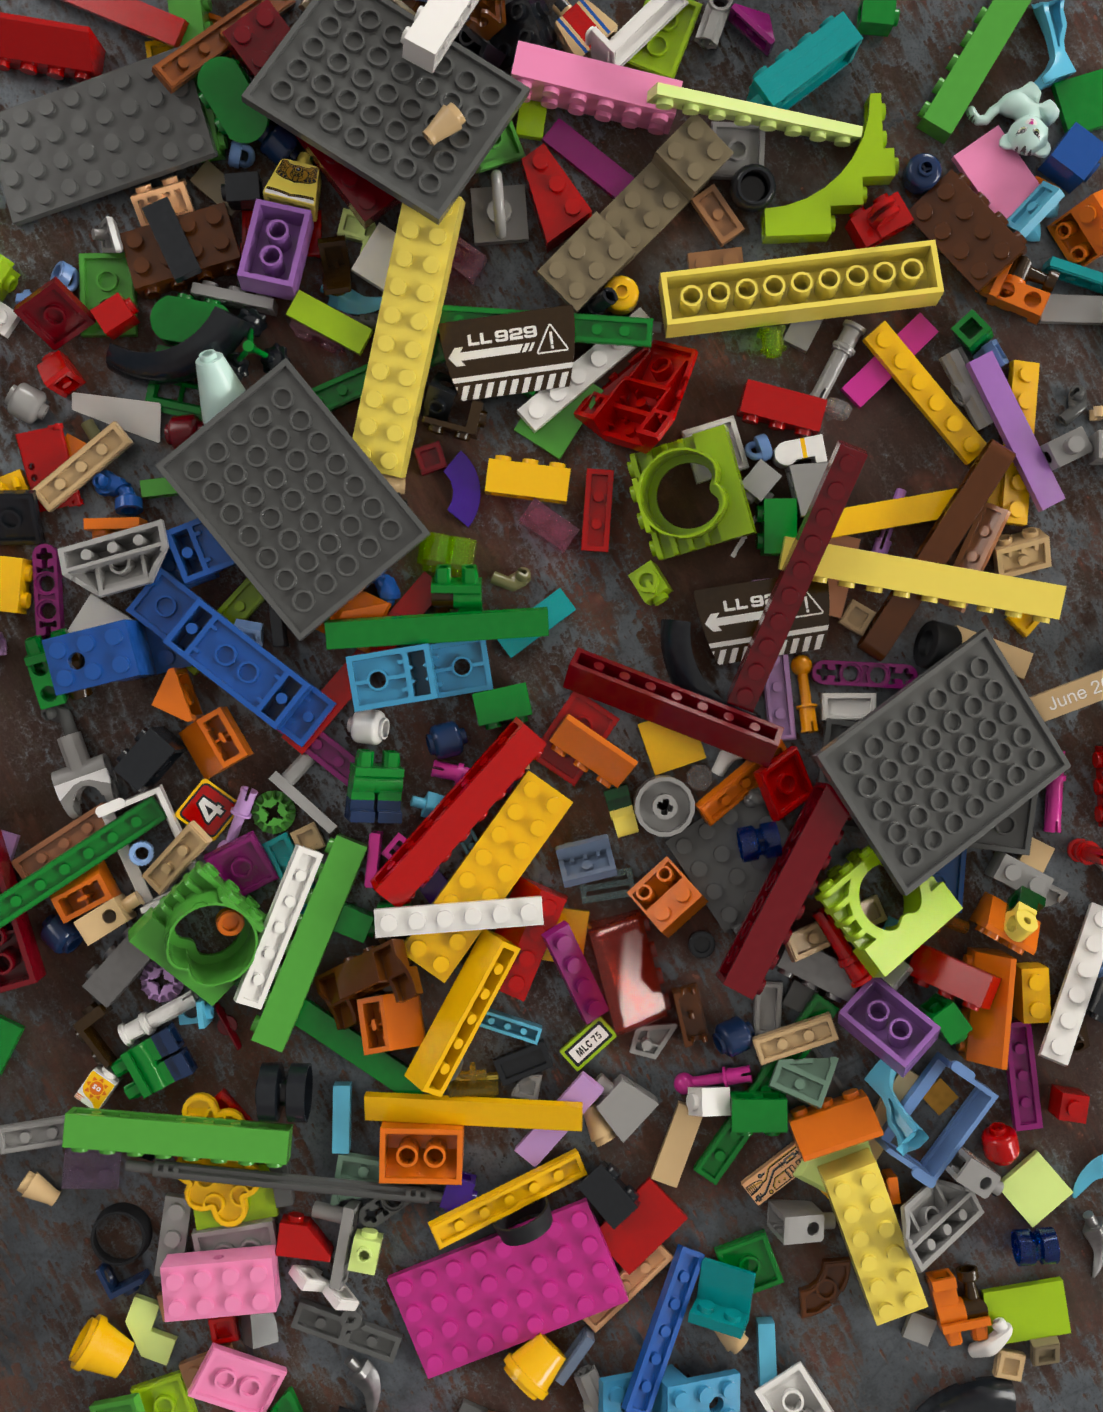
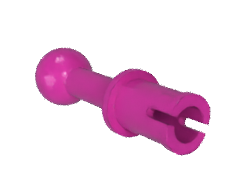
M750 1065L735 1068L722 1066V1072L700 1076H692L686 1072L679 1073L675 1077L673 1084L678 1093L686 1095L688 1094V1087H702L724 1083L725 1087H729V1085L753 1083L752 1075H742L743 1073L751 1072Z

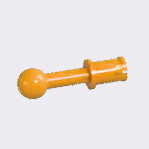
M798 655L791 661V670L798 678L801 705L796 706V710H799L801 734L806 732L815 733L819 731L815 711L818 705L811 701L808 677L812 670V661L805 655Z

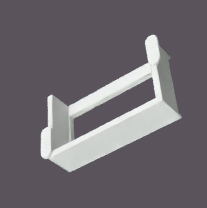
M650 0L610 39L596 26H591L585 34V44L587 46L591 45V58L624 66L689 2L687 0Z
M162 784L125 800L123 798L114 799L98 806L95 810L98 818L102 817L105 825L117 818L115 811L156 795L159 804L165 811L166 820L174 837L176 838L182 831ZM127 844L118 850V854L135 891L144 900L145 905L140 908L143 914L150 907L155 908L160 903L159 900L163 896L166 897L171 890L153 898L146 880L142 877L140 867L129 859L130 856L128 854L131 847ZM196 859L188 867L189 871L195 867Z

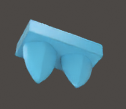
M1043 180L1007 219L1009 224L1006 226L1013 233L1016 230L1019 231L1027 241L1039 242L1041 237L1040 222L1045 217L1053 218L1058 216L1059 202L1065 194L1059 187Z

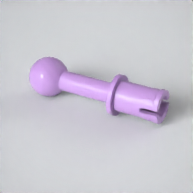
M241 786L236 804L230 810L234 817L227 837L217 845V848L237 839L244 820L252 817L250 811L258 794V791L254 788H251L250 794L247 796L249 787Z

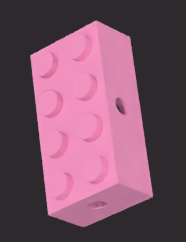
M277 1244L167 1254L160 1267L165 1322L277 1312L281 1300L278 1256H276Z

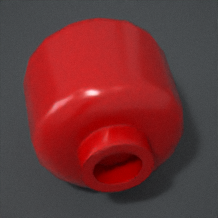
M994 1122L982 1131L983 1152L989 1161L999 1166H1006L1013 1163L1019 1156L1018 1136L1015 1129L1011 1126L1005 1125L1002 1122Z

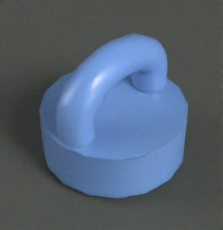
M232 140L228 165L238 169L240 167L249 168L255 161V151L248 144ZM243 150L248 153V160L246 161L242 160Z
M60 261L55 265L50 280L56 276L71 292L75 291L79 285L78 270L64 261ZM72 275H73V281H72L71 285L68 286V284H69V282H70V280H71V278H72Z
M764 433L754 436V441L747 443L744 451L749 459H762L765 462L773 458L770 441ZM755 448L757 453H753L751 449Z

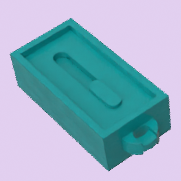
M844 11L835 18L833 15L829 16L820 24L819 30L813 34L811 32L806 33L797 42L798 46L791 51L789 49L784 50L776 57L774 64L768 68L767 66L761 67L753 75V82L749 86L746 101L789 110L852 62L863 40L862 35Z

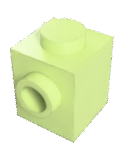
M357 1228L353 1239L348 1271L375 1275L384 1233H379L375 1228Z

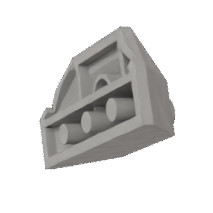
M160 519L57 550L62 575L102 598L152 584L169 549L164 520Z
M938 1179L935 1187L928 1188L924 1185L900 1207L904 1246L917 1272L922 1273L985 1213L975 1193L965 1186Z

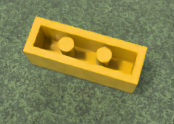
M495 455V459L489 458L485 485L486 495L566 505L571 469L565 468L566 464L550 462L549 466L538 465V460L528 458L522 459V462L511 461L512 457L505 455Z

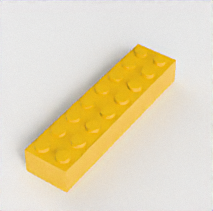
M527 769L432 904L506 898L573 802ZM482 930L409 935L404 941L407 957L445 983Z

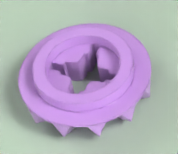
M155 961L150 962L144 968L140 977L141 990L146 993L148 999L158 1001V1003L173 1000L181 993L184 987L182 982ZM163 972L164 979L170 983L165 984L160 991L159 983L153 979L160 977Z

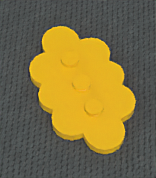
M204 1092L191 1095L182 1108L183 1116L245 1120L243 1114L236 1109H220L216 1099ZM178 1157L176 1161L261 1171L256 1164L243 1166L239 1165L238 1161L227 1160L226 1163L217 1164L210 1162V1159L199 1158L198 1161H185L182 1157ZM178 1179L186 1184L184 1195L188 1206L200 1212L211 1210L215 1221L225 1227H235L245 1219L249 1209L248 1197L254 1195L259 1187Z

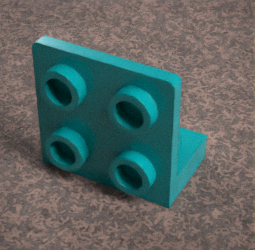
M704 1257L701 1264L697 1297L689 1312L688 1322L741 1339L749 1322L756 1273Z

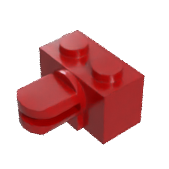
M898 191L890 196L888 193H884L873 201V206L866 210L864 207H860L849 215L850 220L846 224L845 229L857 249L876 247L907 229L914 221Z

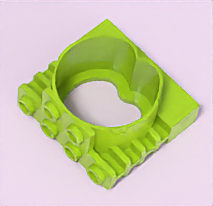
M725 424L694 433L692 436L684 439L681 438L668 444H662L652 448L647 454L642 452L630 454L631 461L627 462L630 476L633 478L631 479L633 486L629 487L633 502H638L640 513H637V519L640 528L645 529L646 533L652 536L649 546L653 557L657 556L658 560L662 561L757 533L729 430ZM685 463L700 464L708 468L712 475L710 491L719 501V508L715 516L706 524L691 529L680 528L671 524L661 513L657 500L658 488L663 477L674 467Z
M870 845L862 850L859 848L854 849L845 857L847 861L843 865L837 864L827 871L828 877L817 887L819 892L814 895L815 899L821 901L824 905V911L827 915L830 914L835 920L834 924L837 928L841 929L845 939L848 942L851 941L854 945V954L872 978L886 977L963 909L944 882H937L931 876L907 896L903 895L904 912L897 924L887 926L885 930L875 926L864 914L859 899L860 886L864 876L877 865L883 866Z

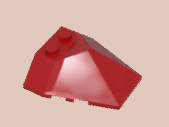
M654 339L651 343V348L644 347L628 360L630 365L619 374L614 372L608 377L610 381L601 388L604 390L602 394L594 391L586 397L573 413L574 416L606 442L647 454L662 439L675 421L698 356V351ZM594 396L596 403L593 406V408L590 409L589 404Z

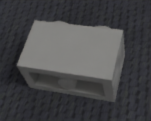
M995 851L984 872L985 875L1015 891L1023 885L1043 897L1046 896L1054 881V878L1000 851Z

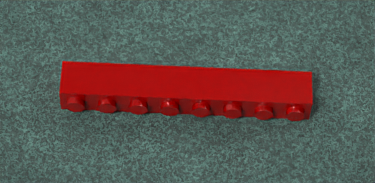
M516 716L370 880L374 890L395 907H401L411 902L417 889L432 878L434 870L441 863L446 862L450 858L452 850L458 843L468 838L470 830L475 824L485 819L491 806L496 801H500L506 795L508 787L524 775L525 768L542 755L547 743Z

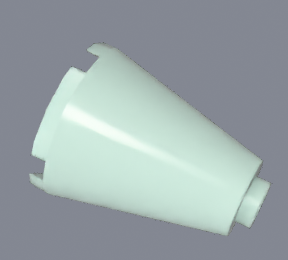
M214 349L201 352L195 361L202 422L204 425L246 391L221 352H216Z

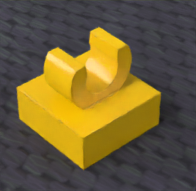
M18 469L1 476L0 490H30L24 471Z

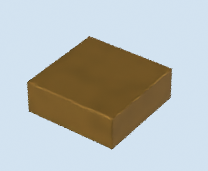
M940 1077L937 1078L923 1097L938 1115H941L959 1098Z

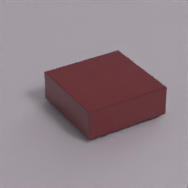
M439 441L413 449L422 476L447 468Z

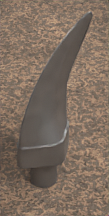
M1088 1210L1083 1213L1085 1224L1082 1232L1094 1252L1092 1277L1095 1278L1103 1266V1216L1095 1217L1094 1213Z
M350 1354L344 1361L350 1368L346 1377L364 1394L366 1412H376L381 1393L378 1371L368 1358L357 1360Z

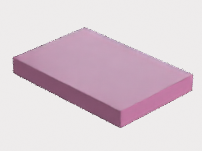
M998 125L958 152L951 160L959 172H962L972 183L971 189L976 194L980 191L986 196L990 202L988 207L994 213L997 211L1001 212L1008 219L1040 184L1017 152L1012 149L1005 150L999 146V140L1004 135V132Z
M212 1343L187 1390L188 1396L235 1412H267L287 1374V1368Z

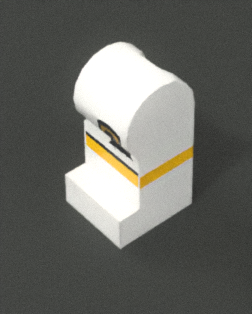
M822 434L784 441L773 450L772 462L779 468H787L795 462L811 460V463L827 462Z

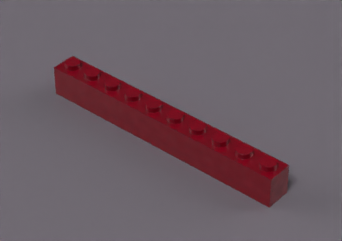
M838 440L729 688L727 703L753 713L867 459L868 454L866 450Z

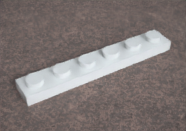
M641 307L629 316L649 318ZM595 344L573 363L569 387L540 390L517 409V414L536 433L637 347Z
M298 844L295 845L264 921L265 929L258 936L254 961L243 974L233 1000L236 1003L262 1009L324 856L321 852Z
M542 896L374 909L376 938L544 925Z
M1092 902L1088 906L1038 1056L1064 1067L1069 1064L1103 962V906Z

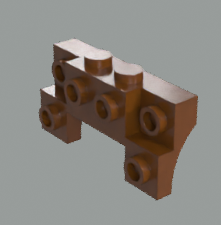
M391 939L379 946L367 947L362 950V954L347 957L343 960L344 963L314 977L317 993L330 1008L337 1030H346L360 1023L357 999L369 996L387 986H391L396 1003H404L423 994L417 966H409L403 939Z

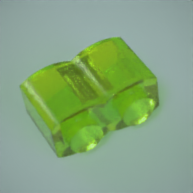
M430 532L431 535L420 543L417 564L423 566L422 571L435 573L437 564L451 565V576L462 577V565L474 564L477 540Z

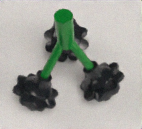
M251 307L249 310L242 308L237 316L252 324L246 335L247 340L243 343L244 350L242 352L229 353L225 357L240 381L242 377L245 378L249 375L248 366L250 363L244 359L248 354L255 353L261 356L260 361L266 374L285 358L290 361L287 355V348L280 346L278 343H275L270 348H266L264 351L256 347L253 343V335L260 337L261 332L267 329L266 315L258 312L255 307Z

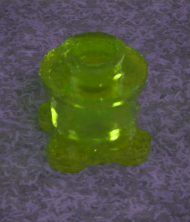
M778 325L759 328L757 337L761 338L762 342L760 354L766 355L767 359L781 357L782 352L787 350V346L784 345L783 341L786 326Z

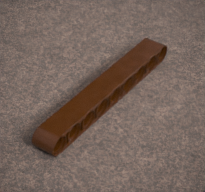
M994 439L989 440L912 559L946 565L1016 456L1015 452ZM891 590L864 635L860 638L857 648L881 662L887 656L921 604L922 595L911 593L909 599L893 596L894 590Z

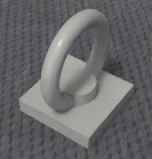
M493 170L491 173L492 187L470 188L475 246L529 242L525 184L503 186L501 171Z

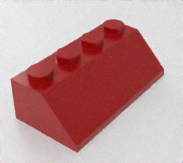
M0 12V70L9 71L10 68L17 69L22 73L32 76L42 73L56 80H63L66 77L72 78L79 83L102 75L106 50L90 27Z
M521 876L514 885L509 898L542 896L544 925L496 928L495 933L521 948L499 991L524 1002L547 949L541 934L557 925L569 896Z

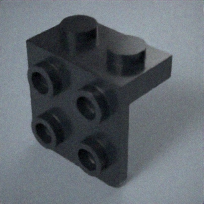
M512 0L505 5L506 25L489 39V42L496 49L506 54L502 64L498 67L501 70H506L513 66L518 40L558 50L556 44L557 35L548 18L549 8L544 0Z

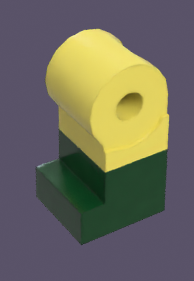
M621 784L618 788L614 786L604 789L603 794L617 837L621 838L638 833L639 829L627 784Z
M1023 885L1008 897L1004 930L1010 939L1022 942L1037 930L1038 922L1036 915L1045 907L1046 898Z

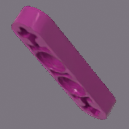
M49 544L38 545L32 553L36 635H41L42 640L45 639V636L50 635V627H44V622H57V627L51 626V632L65 628L62 571L58 550ZM46 550L52 554V558L48 559L47 565L48 568H54V572H41V568L47 569L46 561L41 560V555H44ZM51 576L54 579L55 585L51 591L46 592L43 590L41 582L43 578ZM52 603L56 607V614L53 618L47 619L43 615V608L46 604Z
M821 660L812 665L810 677L814 682L821 685L902 689L916 679L918 673L914 667L907 664ZM823 664L826 670H836L835 665H839L837 670L838 682L834 681L835 675H827L824 677V680H821V675L816 673L817 669H821ZM848 666H853L857 670V677L852 682L845 680L843 677V671ZM875 667L881 668L884 672V679L880 683H875L870 678V673ZM906 669V674L911 676L910 680L905 681V684H903L902 679H891L892 684H889L891 673L901 674Z

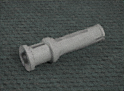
M848 319L844 320L842 324L844 328L837 341H833V352L810 395L827 399L847 358H851L855 354L854 348L860 336L866 332L863 326Z

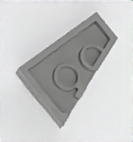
M274 1217L242 1222L235 1227L220 1226L203 1230L193 1228L191 1233L195 1252L276 1245L278 1239Z

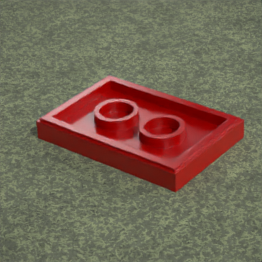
M573 691L541 738L547 745L544 747L542 755L536 761L575 786L584 771L573 764L576 759L566 754L565 757H562L551 749L553 743L549 739L564 717L570 714L591 730L607 739L620 719L587 696Z
M650 1176L636 1189L640 1196L638 1198L640 1205L614 1230L606 1220L599 1225L611 1256L629 1275L688 1219L683 1210Z

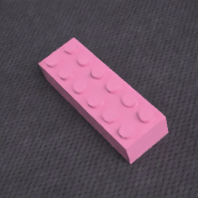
M519 40L511 77L530 88L529 95L524 103L534 100L541 102V105L548 109H556L558 107L566 109L569 113L577 116L587 114L594 116L596 120L601 122H609L611 120L619 122L622 126L630 129L637 127L648 129V132L654 135L669 133L677 109L662 110L656 108L655 104L646 103L648 90L657 82L682 87L683 81Z

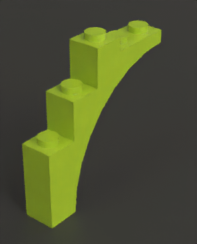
M870 93L864 104L862 138L859 139L858 146L850 162L832 182L806 199L786 206L764 209L761 215L762 244L827 242L832 232L835 231L836 226L835 215L831 214L853 213L867 202L866 186L889 185L899 172V159L895 158L894 148H886L887 132L883 131L882 121L885 120L886 105L881 101V93Z

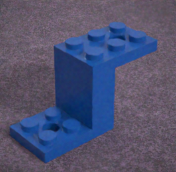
M124 619L42 640L56 696L111 682L135 681L167 673L168 669L173 667L186 668L193 666L164 644L162 638L137 620ZM76 653H81L85 658V664L81 669H76L71 662L73 655Z

